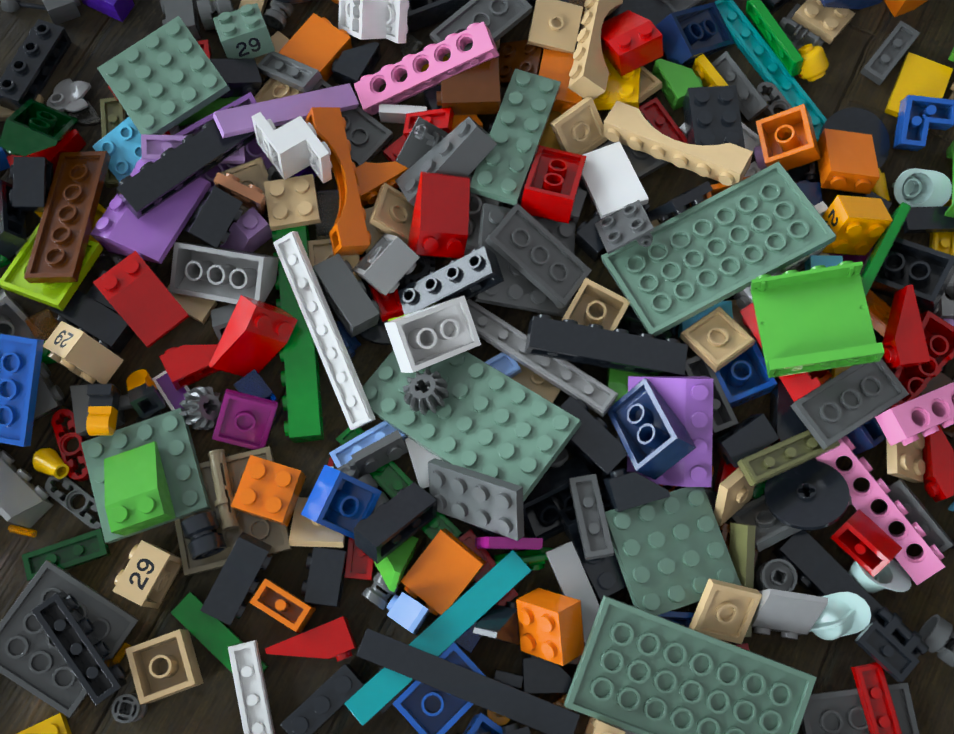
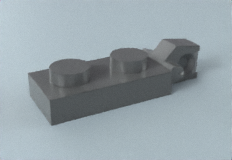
M396 430L352 454V459L337 468V470L359 479L366 474L375 472L378 468L400 458L409 451L401 434Z

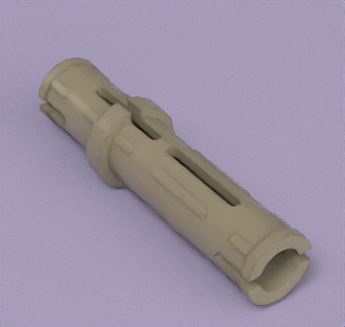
M212 450L207 455L209 457L217 499L214 504L215 508L219 510L221 530L230 531L237 529L239 524L236 510L231 507L234 497L232 495L225 450Z

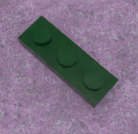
M102 528L23 554L22 559L27 581H31L46 560H50L63 570H67L111 554L108 543H105Z

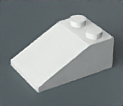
M460 296L384 323L401 372L405 373L416 372L481 345L465 296Z

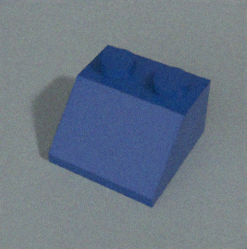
M324 465L301 515L354 539V527H356L360 520L366 519L372 514L382 491L337 469Z

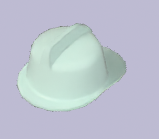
M908 169L898 176L895 183H892L896 201L899 204L904 202L911 207L944 206L952 194L950 179L945 174L933 170Z
M893 559L875 577H872L856 561L853 562L848 572L868 593H875L883 589L905 592L911 587L910 576Z
M848 591L821 596L828 598V604L809 632H813L817 637L824 640H835L842 636L858 633L864 630L870 623V607L865 599Z

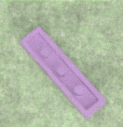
M141 134L142 162L157 161L165 150L170 147L175 149L181 145L182 140L186 136ZM244 146L221 163L244 164Z

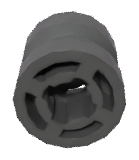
M272 0L270 3L271 8L266 10L263 19L270 27L281 31L287 24L286 19L292 15L294 7L291 3Z
M377 572L373 578V584L370 587H366L362 595L384 610L388 605V598L391 595H395V593L388 589L381 574ZM378 585L387 592L386 595L377 589L376 586Z
M137 693L123 694L114 700L111 712L113 718L120 723L136 722L146 715L148 704L140 705Z

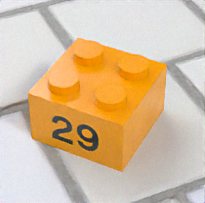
M837 195L822 216L836 234V240L828 244L822 253L866 255L893 221L882 199Z

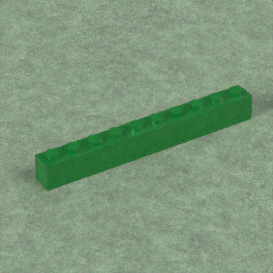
M309 225L272 231L273 242L292 231L298 232L309 258ZM277 252L273 253V256L279 257ZM279 259V275H277L275 286L277 291L280 290V299H276V306L298 319L287 344L279 351L280 360L285 365V371H281L282 386H286V396L282 397L283 409L288 412V420L284 421L285 436H289L293 443L324 440L318 350Z

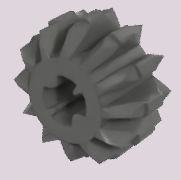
M426 368L423 374L416 371L415 378L407 377L409 385L403 386L404 400L407 405H410L412 411L416 413L420 410L421 414L426 415L429 409L436 413L438 405L445 407L443 399L449 397L447 391L448 384L441 377L440 373L437 371L431 373Z
M208 386L194 387L191 391L183 394L185 400L179 404L184 408V411L180 415L186 416L185 423L192 425V429H212L216 425L223 402L219 401L220 393L213 392V388Z

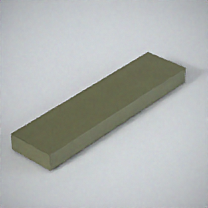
M115 97L100 99L103 138L127 118V112ZM108 168L104 185L107 188L118 187L119 181Z
M807 430L739 460L737 464L752 487L834 450L840 446V443L837 441L823 450L810 431Z
M730 522L729 554L741 586L753 588L756 526ZM752 621L749 625L745 637H751Z

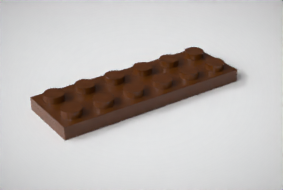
M107 151L60 153L24 276L29 283L78 282L111 158Z

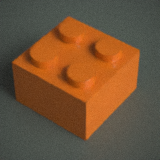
M805 104L756 121L763 158L767 167L779 161L787 171L821 159L812 119Z
M250 455L231 507L237 511L288 527L306 475L301 470Z
M537 588L516 599L522 652L561 666L582 655L584 636L581 600Z

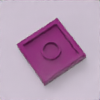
M226 389L212 440L253 450L264 448L278 402Z
M508 537L475 538V547L477 549L541 550L543 546V538H521L518 541Z

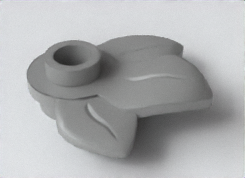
M71 79L61 81L56 85L53 94L48 98L47 106L65 114L87 108L89 105L83 97L90 90V83L85 81L72 82Z

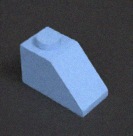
M404 592L400 596L395 594L386 607L390 610L387 616L413 634L417 633L430 613L428 608Z

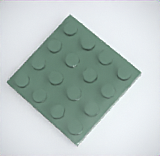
M179 16L97 68L139 132L146 135L164 134L230 91L222 76Z
M178 408L115 430L112 436H98L81 442L105 543L110 544L211 508L189 425L185 423L186 416L180 415L184 409ZM155 441L158 445L176 518L125 536L111 533L105 509L104 459Z
M684 487L669 492L670 497L620 512H616L615 509L605 512L612 546L634 607L660 615L698 602L709 578L741 586L704 487Z

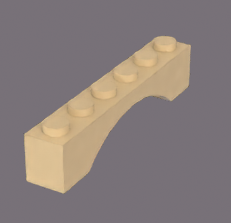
M586 0L584 3L585 11L580 21L582 25L577 36L578 43L573 54L574 62L569 72L570 80L568 85L570 90L583 98L591 97L594 100L606 91L609 71L601 48V28L604 18L623 4V0Z
M616 101L604 120V137L610 141H620L621 144L633 150L647 153L656 159L665 160L679 168L693 171L702 177L714 179L725 186H733L742 181L751 164L753 154L751 150L732 143L702 146L674 140L652 127L638 108L620 101Z

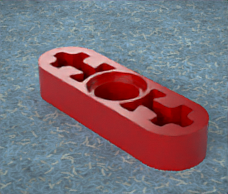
M68 409L58 410L52 417V426L62 460L69 467L67 475L79 482L89 479V474L81 442L86 441V439L76 434L73 412ZM65 416L71 419L67 422L69 430L73 432L68 433L67 428L61 425L64 422ZM77 438L79 447L73 452H68L66 448L68 441ZM70 458H78V462L85 466L81 471V475L75 472L78 469L77 461Z

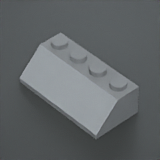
M175 242L169 292L237 304L241 295L265 302L276 283L279 257L192 242Z
M2 450L0 452V515L7 522L31 528L53 506L47 499L50 495L40 485L35 487L30 482L32 476L21 467L17 469L12 464L15 461L14 458Z

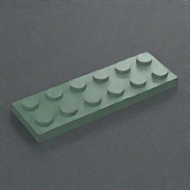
M519 69L514 70L489 134L497 145L476 167L470 182L471 193L513 206L518 203L561 85L560 81Z

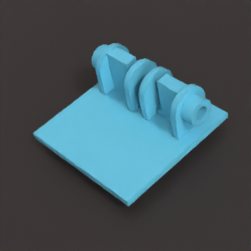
M130 117L126 118L92 146L95 151L108 152L111 156L108 168L119 182L131 174L136 163L142 157L141 133Z

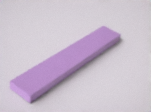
M350 83L215 111L213 118L222 138L255 131L251 116L258 112H261L266 120L271 119L276 127L285 125L299 116L305 120L312 107H340L341 112L356 109L359 102Z

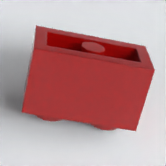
M860 509L830 537L872 577H875L902 549L899 544Z

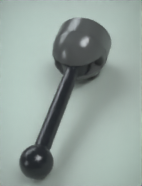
M1 0V8L4 12H17L20 7L47 10L45 5L25 3L20 0Z

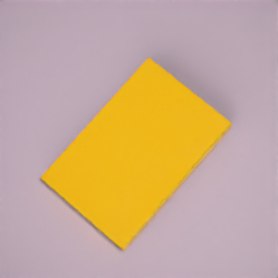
M908 52L884 113L898 118L900 101L907 95L943 98L953 68Z

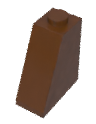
M498 58L490 59L441 81V91H436L437 106H442V108L451 107L454 115L497 114L501 103Z

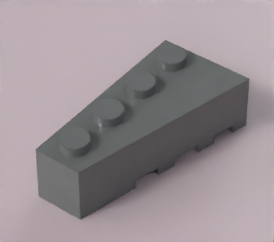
M468 117L395 181L407 201L415 206L421 172L467 177L497 143L489 133L472 118Z

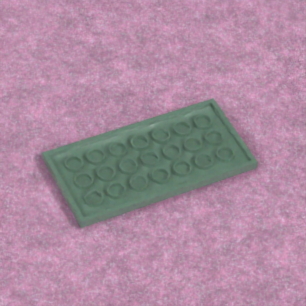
M778 161L654 227L655 230L650 232L653 237L650 246H640L637 240H634L610 254L605 253L601 255V259L648 334L656 337L750 287L752 279H756V277L764 274L772 275L834 242L836 234Z
M394 350L363 386L374 415L445 462L522 486L523 502L582 425L580 419L467 351L426 367L431 373L435 371L440 373L441 377L448 384L447 391L449 397L443 399L445 407L438 405L436 413L432 412L431 409L428 410L426 415L421 414L420 410L415 413L411 410L410 405L406 404L403 386L409 385L407 377L415 378L416 372H401ZM426 368L418 370V372L423 374Z
M604 595L564 705L566 708L635 734H797L817 677Z

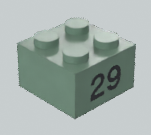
M257 3L246 4L238 10L223 12L213 18L219 39L228 59L256 58L275 51Z

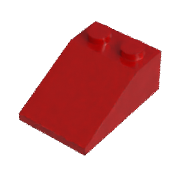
M627 10L603 22L601 28L602 53L619 75L623 76L663 56L662 34L649 19Z
M539 145L524 187L521 207L531 216L569 224L587 156Z
M421 172L408 239L409 247L417 255L449 258L464 257L469 226V177Z
M136 251L93 282L147 348L190 317Z
M241 295L209 366L253 379L287 344L298 319L281 308Z

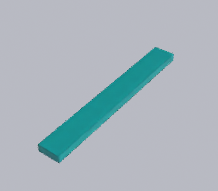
M733 0L715 1L735 45L763 81L773 83L792 108L805 104L811 116L818 142L821 128L827 120L796 79L789 74L779 58Z
M512 550L409 645L438 657L529 574L531 569ZM384 667L344 704L363 726L413 679Z

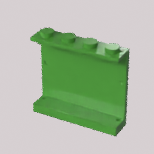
M843 261L836 266L830 267L818 265L806 271L789 270L782 275L771 276L770 274H764L756 277V279H752L750 291L768 378L879 362L885 352L882 342H876L860 276L863 267L862 261Z

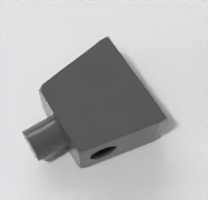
M88 385L70 386L76 434L85 439L91 438L93 436H89L86 429V421L89 414ZM121 390L116 427L125 424L124 410L133 409L129 401V395H122Z

